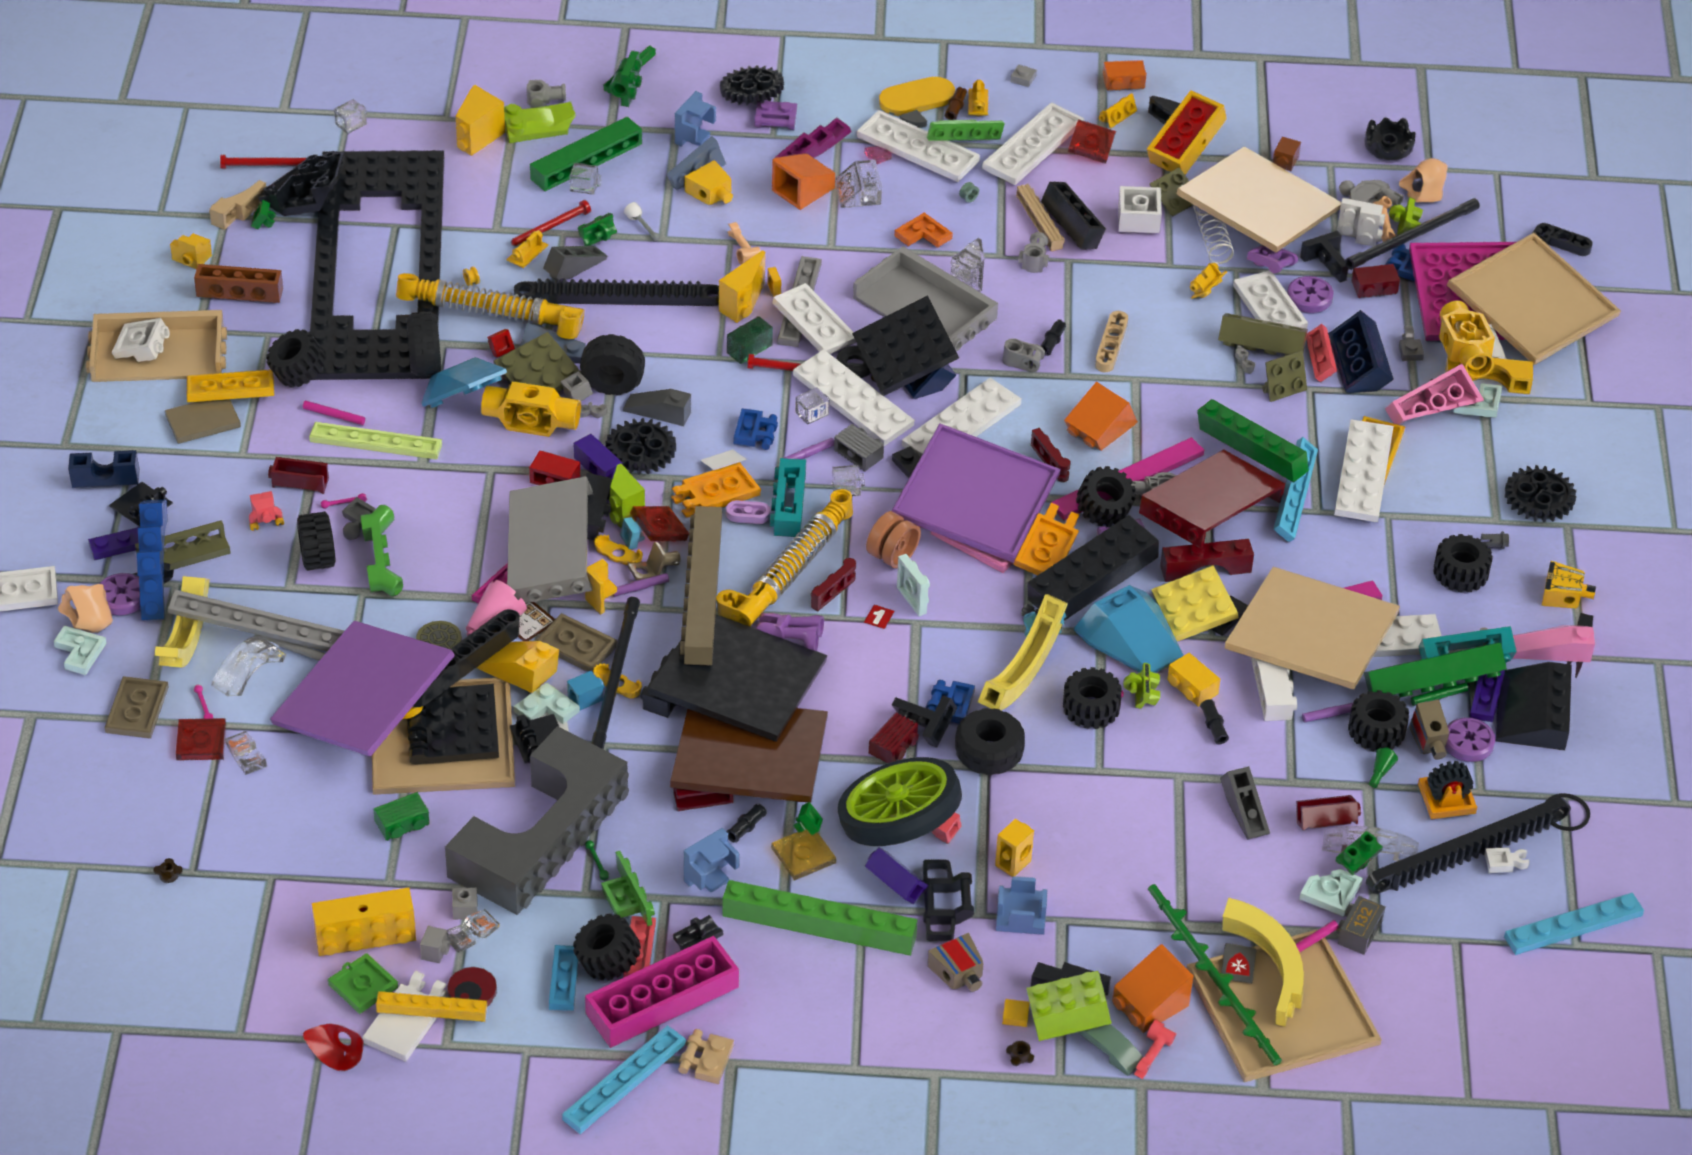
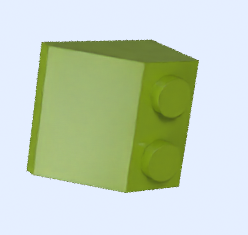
M620 463L616 467L610 486L609 501L611 512L609 516L613 524H617L621 529L624 518L632 517L634 522L645 521V489Z

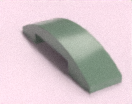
M1111 1024L1077 1032L1109 1055V1063L1127 1076L1137 1069L1138 1063L1143 1058L1135 1046Z

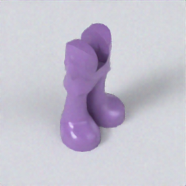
M761 613L760 623L756 627L758 630L782 639L802 640L806 648L817 651L819 637H822L824 630V616L791 617L789 614Z

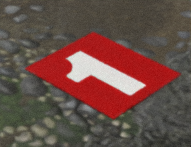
M874 604L864 623L885 629L895 611Z

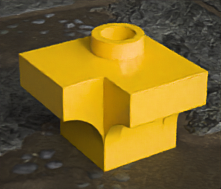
M194 233L189 237L182 235L178 240L174 239L170 243L172 260L197 269L198 264H204L212 256L210 239Z

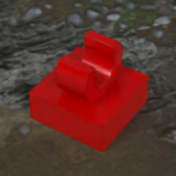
M503 329L487 337L494 357H499L515 349L508 329Z

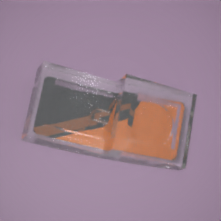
M247 731L225 739L230 753L246 775L267 767L266 758L258 751L255 740Z
M484 909L466 916L464 924L448 929L447 940H450V945L459 953L488 937L499 928L500 923Z

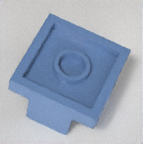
M695 91L675 112L676 145L682 147L686 142H690L700 146L710 137V132L700 127L702 120L712 124L716 122V107L702 100V93Z
M723 828L684 850V882L689 887L695 884L700 890L706 888L709 892H713L729 881V877L721 870L722 867L729 864L734 870L739 868L740 854L728 842V833Z
M1017 876L1012 877L1011 888L999 886L996 931L1044 935L1048 889H1043V891L1035 890V878Z

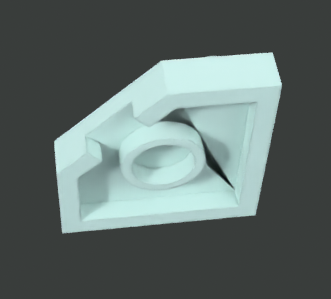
M1342 869L1332 871L1330 875L1319 877V875L1310 876L1300 893L1299 899L1344 917L1349 904L1352 903L1362 884L1363 878L1355 874L1351 875Z

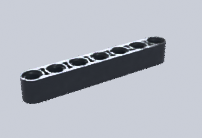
M512 609L504 610L453 646L450 650L453 651L455 656L413 707L425 706L519 636L520 614Z

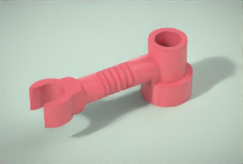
M1154 1020L1146 1036L1153 1040L1154 1043L1144 1058L1140 1060L1134 1075L1141 1079L1147 1074L1152 1062L1164 1044L1170 1047L1177 1034L1165 1028V1024L1158 1020Z

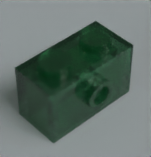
M760 316L739 326L727 334V354L742 364L748 360L749 354L757 355L772 346L773 327Z

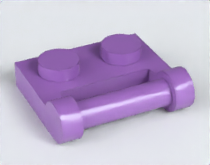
M764 101L762 104L758 102L755 127L775 126L788 127L790 130H795L797 103Z
M1263 245L1248 251L1247 259L1253 261L1255 265L1269 267L1270 272L1274 274L1280 272L1282 268L1293 266L1298 262V257L1293 252L1281 249L1275 253Z

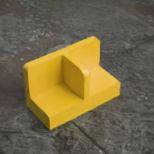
M604 559L587 567V577L592 586V591L585 592V600L600 615L605 612L604 599L617 592V586L608 579V563Z

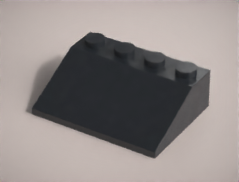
M1544 662L1505 670L1497 703L1496 742L1565 750L1570 731L1571 664Z

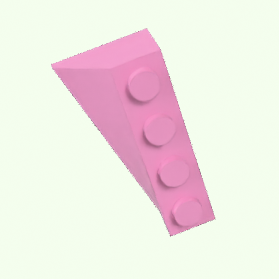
M1460 364L1393 401L1385 410L1393 424L1400 425L1410 419L1482 402L1484 399L1463 364Z

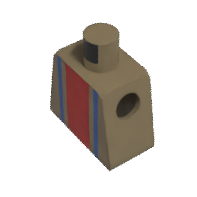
M1434 700L1417 703L1409 729L1422 754L1432 753L1435 760L1442 759L1447 755L1445 745L1449 737V730L1440 701Z
M969 933L928 951L927 966L951 989H957L966 985L971 992H974L982 986V981L979 978L983 975V960Z

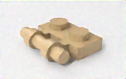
M695 1029L687 1039V1048L679 1059L680 1066L678 1071L686 1074L689 1068L696 1070V1079L719 1084L734 1047V1040L710 1034L708 1040L704 1041L701 1039L703 1032ZM696 1051L702 1052L701 1058L694 1057Z

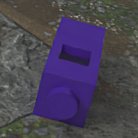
M592 434L573 443L574 459L579 461L591 474L613 478L617 465L622 464Z
M880 847L869 855L868 862L864 865L899 896L912 904L917 901L928 886L889 852Z

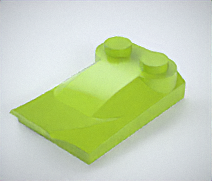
M571 102L522 109L516 104H509L504 107L505 132L509 143L568 134L571 122L576 117Z

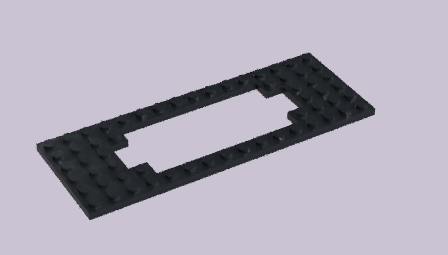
M444 150L322 151V155L328 152H344L345 157L338 182L328 202L318 211L310 333L325 351L326 359L325 366L322 367L323 370L316 375L315 379L311 380L430 379L431 376H416L411 373L406 317L409 315H396L395 329L354 330V315L333 316L340 211H361V197H402V210H422L420 281L425 279V282L430 280V283L438 279L440 280ZM423 298L418 300L417 312L436 314L439 327V306L428 302V299L427 301H423Z

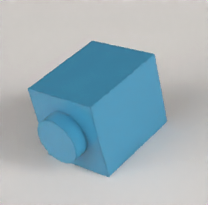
M592 671L567 681L568 698L580 706V711L603 701L604 683Z

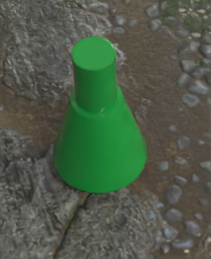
M1380 748L1376 751L1374 773L1369 781L1371 787L1377 788L1381 778L1398 761V757L1392 749Z

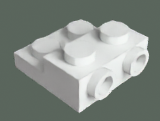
M1343 198L1337 227L1338 232L1341 235L1355 237V243L1376 246V242H1381L1383 230L1379 229L1380 226L1383 227L1385 221V214H1382L1383 205Z
M161 318L124 324L112 354L115 359L134 356L137 362L156 359L158 353L163 352V342L169 338V329Z

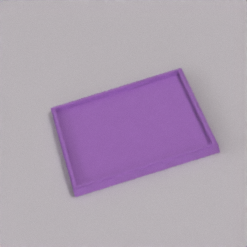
M939 423L891 511L919 527L1014 563L1061 469Z
M354 620L270 720L273 725L371 757L455 655L450 649Z

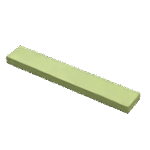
M321 422L314 423L309 436L310 442L436 460L442 447V439Z

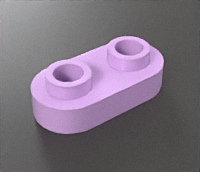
M736 500L728 503L726 516L732 522L763 524L770 519V507L762 502Z

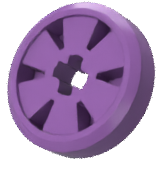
M1302 276L1294 279L1289 284L1287 294L1300 311L1317 313L1330 307L1334 292L1327 281L1314 276Z
M117 573L106 577L99 583L104 585L106 600L112 615H127L141 608L138 576L130 573Z
M1459 718L1447 725L1449 737L1445 749L1453 757L1462 761L1477 762L1486 759L1493 752L1495 734L1483 721L1475 718Z

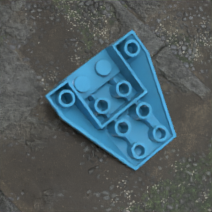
M474 357L431 376L421 404L423 407L430 405L433 408L443 404L442 399L460 392L466 395L502 380L500 375L507 373L506 368Z
M1131 585L1093 603L1074 627V631L1088 645L1139 673L1142 671L1143 663L1150 664V672L1157 673L1184 656L1160 606L1145 591Z

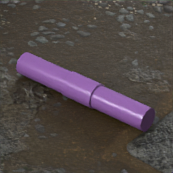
M829 438L784 458L804 459L834 446V439Z
M665 573L617 586V592L613 594V597L669 582L668 574Z
M1353 703L1303 713L1302 719L1304 722L1350 713Z

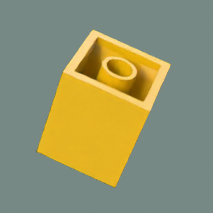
M473 85L455 116L457 147L471 156L505 134L504 102L477 85Z

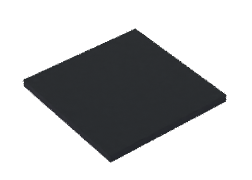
M716 614L712 665L684 664V655H680L679 642L650 685L648 694L777 742L826 663L827 655Z

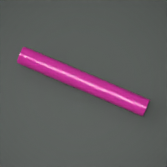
M306 400L303 403V409L360 425L365 423V417Z
M1335 920L1331 921L1296 943L1299 953L1339 928Z

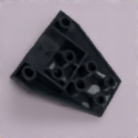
M328 152L322 156L317 154L308 156L306 160L284 176L265 187L264 191L258 196L259 201L265 200L269 202L270 208L283 216L320 211L328 202L338 182L345 157L344 152Z

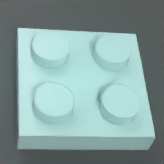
M907 554L898 556L897 589L918 616L927 614L929 580L927 576L919 571L916 562L912 561Z

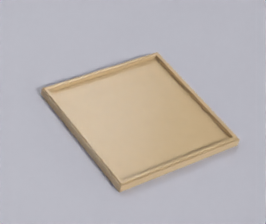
M1245 146L1179 187L1176 193L1181 198L1275 253L1341 208L1339 200Z
M1535 233L1448 280L1447 286L1475 312L1484 314L1487 323L1492 324V327L1525 358L1533 362V365L1618 317L1621 312L1619 308Z
M1272 567L1226 640L1225 649L1354 690L1398 615L1400 606Z
M499 678L462 679L451 686L494 684L499 758L414 765L409 761V746L411 742L408 740L407 719H402L372 755L373 795L515 787L513 734L510 729V725H512L510 683Z
M1317 930L1291 936L1296 944ZM1325 937L1300 952L1304 971L1303 1001L1301 1009L1295 1008L1293 1017H1288L1286 1026L1276 1025V1009L1283 987L1281 974L1273 959L1260 946L1252 947L1256 948L1253 983L1235 980L1229 983V987L1244 1008L1255 1010L1256 1014L1252 1019L1265 1037L1270 1039V1044L1282 1059V1062L1277 1066H1274L1263 1049L1258 1047L1255 1038L1243 1035L1242 1032L1246 1026L1234 1009L1230 1006H1220L1218 1004L1223 994L1206 971L1196 969L1195 965L1197 962L1187 964L1186 969L1193 975V984L1244 1082L1381 1045V1037ZM1224 955L1209 958L1219 973H1222Z

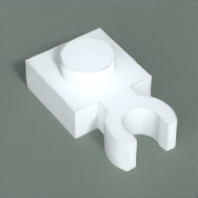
M1487 848L1484 855L1489 873L1513 872L1514 866L1519 869H1527L1529 866V860H1522L1526 858L1527 850L1519 849L1515 853H1510L1509 848Z

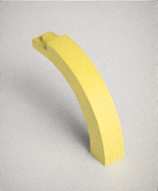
M183 576L181 591L208 597L210 579ZM176 616L174 627L167 643L163 647L155 646V656H160V666L182 668L190 662L200 637L203 621Z
M1045 594L1034 623L1021 648L1010 664L997 677L985 682L978 703L991 709L1004 710L1019 698L1047 658L1062 627L1060 622L1068 603Z
M1228 897L1223 913L1222 931L1247 938L1260 946L1273 959L1283 981L1282 992L1276 1009V1025L1286 1026L1288 1017H1293L1295 1008L1301 1009L1303 1001L1304 971L1298 948L1289 933L1273 917L1253 905Z

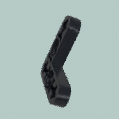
M1548 223L1538 224L1533 231L1548 246L1551 245L1579 256H1587L1591 253L1593 242L1588 237ZM1559 238H1565L1568 241H1562Z

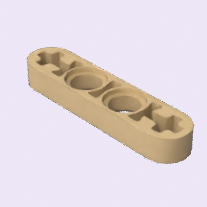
M1114 311L1109 316L1096 355L1095 367L1101 372H1110L1114 369L1128 325V315L1123 311ZM1110 333H1117V334H1119V335H1118V336H1111V335H1109V334H1110ZM1110 346V347H1113V348H1115V349H1114V350H1107V349H1105V347Z

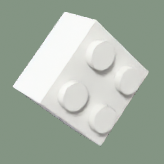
M1120 186L1118 200L1119 232L1160 233L1162 216L1161 188Z

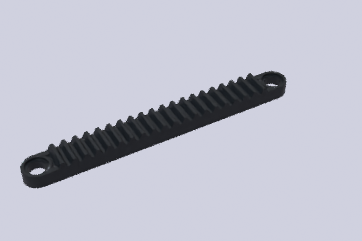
M538 278L537 281H523L514 286V296L516 294L519 297L525 295L527 299L531 296L532 300L539 297V299L543 298L548 303L719 305V286L701 284L700 281H697L696 284H693L691 281H688L687 284H684L683 281H680L679 284H676L675 281L668 284L666 280L662 284L658 280H655L654 283H651L649 280L645 283H642L641 280H638L637 283H634L633 280H630L629 283H626L625 280H621L620 283L613 280L612 283H609L606 279L603 283L599 279L595 282H592L591 279H588L587 282H584L582 279L579 282H576L574 279H571L570 282H567L566 279H563L562 282H559L558 279H554L553 282L546 279L545 282H542ZM520 291H529V293H527V294H521V293H519V292H520ZM708 294H717L718 296L710 297Z
M1563 797L1554 798L1377 869L1367 877L1366 885L1374 894H1379L1389 889L1398 891L1399 885L1405 888L1407 887V882L1413 885L1415 884V879L1423 881V876L1430 878L1431 873L1438 875L1440 869L1445 872L1448 866L1455 868V863L1462 865L1463 860L1470 862L1471 856L1477 859L1479 853L1484 855L1487 848H1502L1503 844L1509 846L1511 841L1517 843L1519 837L1524 840L1527 834L1534 836V832L1541 833L1542 828L1549 830L1551 823L1564 819L1569 814L1571 807Z

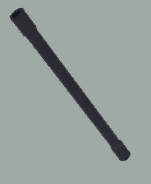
M1472 198L1458 207L1368 250L1345 259V265L1350 270L1363 265L1368 260L1458 217L1478 210L1480 207L1479 201Z
M629 597L626 601L623 613L624 618L596 729L591 740L592 744L602 749L605 746L606 733L634 621L638 614L640 600L637 597Z

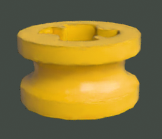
M474 266L470 267L469 270L467 268L463 269V277L467 286H472L473 283H480L478 271Z

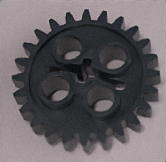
M758 65L755 68L748 66L747 69L740 67V71L733 70V73H727V76H723V80L720 81L722 97H725L726 101L731 100V103L738 102V105L742 103L746 105L753 103L756 105L757 102L763 104L764 100L771 101V97L777 98V94H782L781 90H784L782 73H778V70L773 71L772 67L766 69V66L759 68Z
M634 418L632 423L624 421V426L617 424V430L611 429V434L607 435L606 448L622 462L626 469H629L630 474L634 470H637L638 475L643 470L649 474L650 469L658 472V466L665 468V463L670 464L671 458H675L676 437L673 436V431H668V426L661 427V422L653 424V419H650L647 423L644 418L637 422Z
M1535 465V469L1527 466L1526 471L1519 468L1518 473L1512 472V477H1508L1505 486L1504 497L1507 498V504H1512L1511 510L1518 509V515L1526 514L1525 519L1532 516L1535 522L1538 518H1541L1543 522H1546V518L1554 522L1555 516L1562 519L1563 514L1568 516L1569 510H1573L1576 501V489H1573L1574 483H1569V477L1562 478V472L1556 474L1554 468L1551 471H1547V466L1539 469L1538 465Z

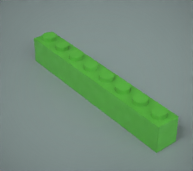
M733 880L728 881L723 895V917L909 956L912 954L917 937L918 919Z

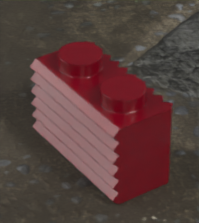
M1394 264L1354 268L1351 281L1358 298L1397 294L1400 278Z
M895 712L869 740L868 753L886 763L902 760L909 746H914L918 741L917 722L914 723L913 720L910 721L909 718L906 719L905 716Z

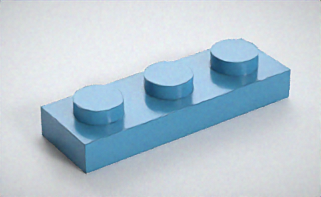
M555 945L549 1010L574 1011L579 960L574 954L573 950L575 948L573 946Z

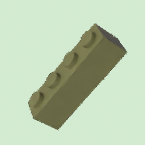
M1225 313L1222 317L1218 341H1223V345L1234 347L1236 344L1244 345L1243 348L1255 351L1256 348L1264 349V352L1267 354L1276 355L1279 352L1284 353L1286 356L1301 350L1304 353L1308 329Z

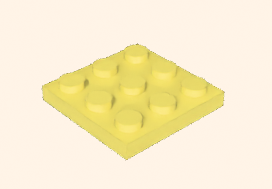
M1214 565L1151 589L1152 595L1160 606L1177 642L1239 618L1238 612Z

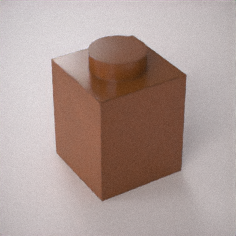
M1282 136L1274 150L1273 163L1285 170L1292 171L1299 158L1301 142Z

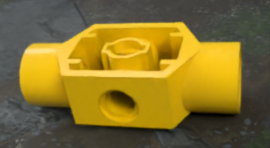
M1461 301L1447 303L1440 311L1441 328L1439 338L1450 361L1463 364L1467 373L1472 378L1486 376L1494 367L1492 353L1495 337L1484 314L1469 311L1467 305Z
M512 381L508 388L488 385L485 387L481 402V413L484 416L499 418L509 431L549 437L556 427L571 430L577 429L581 415V401L560 397L555 388Z

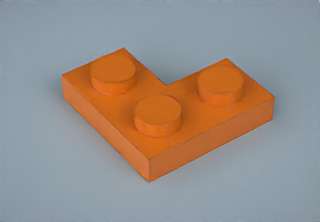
M924 212L895 229L894 236L907 246L925 238L938 248L950 241L953 233Z

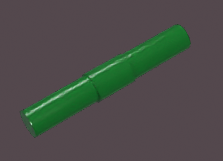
M1461 683L1411 697V703L1415 706L1417 703L1439 700L1467 692L1468 685Z

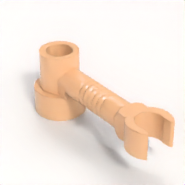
M1383 196L1379 201H1375L1372 204L1383 205L1382 214H1385V221L1381 239L1384 242L1395 237L1396 234L1391 229L1387 211L1392 205V201L1387 196Z
M737 222L729 223L728 225L731 230L727 231V233L741 247L737 249L736 253L738 262L741 265L761 250L759 247L751 248L741 234Z

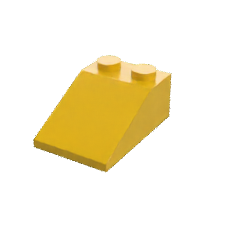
M760 251L719 280V312L736 323L752 313L765 284V251Z
M541 641L511 642L479 665L477 669L533 693L557 672L559 649Z

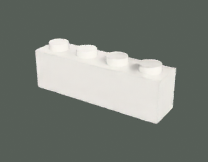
M1251 657L1264 721L1292 720L1293 710H1297V698L1292 696L1293 681L1288 678L1290 669Z

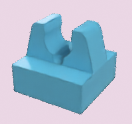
M632 517L623 519L620 536L628 549L637 548L638 542L645 540L642 531H647V527L643 522H634Z

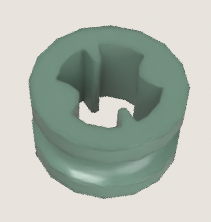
M972 182L965 183L959 191V196L968 203L973 202L979 195V188L974 186Z

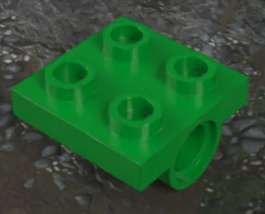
M631 50L629 57L621 60L609 87L610 92L615 97L621 98V106L629 107L631 101L636 98L637 87L640 88L642 83V76H639L642 61L639 60L638 51Z

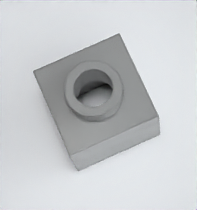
M579 371L560 381L565 395L570 399L583 401L593 394L589 381Z
M452 888L453 920L478 919L477 888Z
M427 926L420 943L421 960L440 963L443 955H447L450 948V940H447V930Z

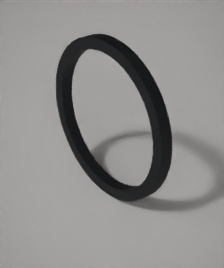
M1560 793L1549 797L1545 801L1547 802L1557 797L1571 798L1578 801L1586 810L1587 817L1582 824L1574 827H1565L1555 822L1551 823L1557 829L1575 831L1583 828L1589 822L1590 809L1588 805L1575 795Z

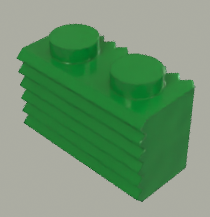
M418 792L373 808L374 821L387 841L390 838H399L412 830H420L430 824L428 808Z

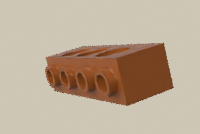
M198 264L194 276L196 297L280 303L283 292L282 270Z

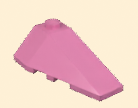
M1562 625L1513 635L1517 650L1513 658L1591 662L1595 646L1593 627Z

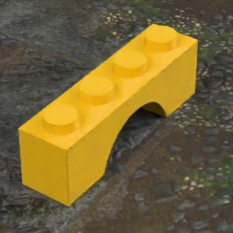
M1447 356L1445 373L1461 363L1452 362ZM1493 358L1494 367L1489 374L1481 378L1470 377L1472 381L1477 379L1495 380L1504 385L1510 393L1530 394L1533 382V362Z

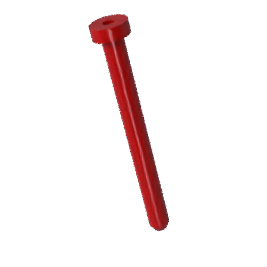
M221 154L220 167L221 169H226V166H297L306 158L226 157V154Z
M586 200L579 202V206L513 238L511 244L517 246L527 241V238L531 236L533 231L544 233L582 213L587 215L591 213V207Z
M749 354L747 368L753 369L754 366L793 371V369L801 364L755 358V354Z

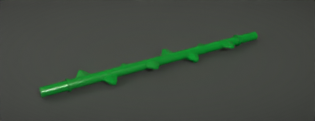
M1156 884L1150 885L1148 891L1159 905V909L1165 913L1176 929L1171 935L1172 940L1186 942L1198 959L1195 968L1206 971L1223 994L1218 1004L1220 1006L1232 1007L1246 1026L1242 1032L1243 1035L1255 1038L1258 1047L1263 1049L1273 1065H1279L1282 1062L1281 1057L1270 1044V1039L1265 1037L1252 1019L1256 1014L1255 1010L1244 1008L1229 987L1233 975L1218 972L1205 954L1209 948L1208 945L1197 942L1182 922L1187 913L1186 910L1173 909L1170 905L1171 902L1166 900Z

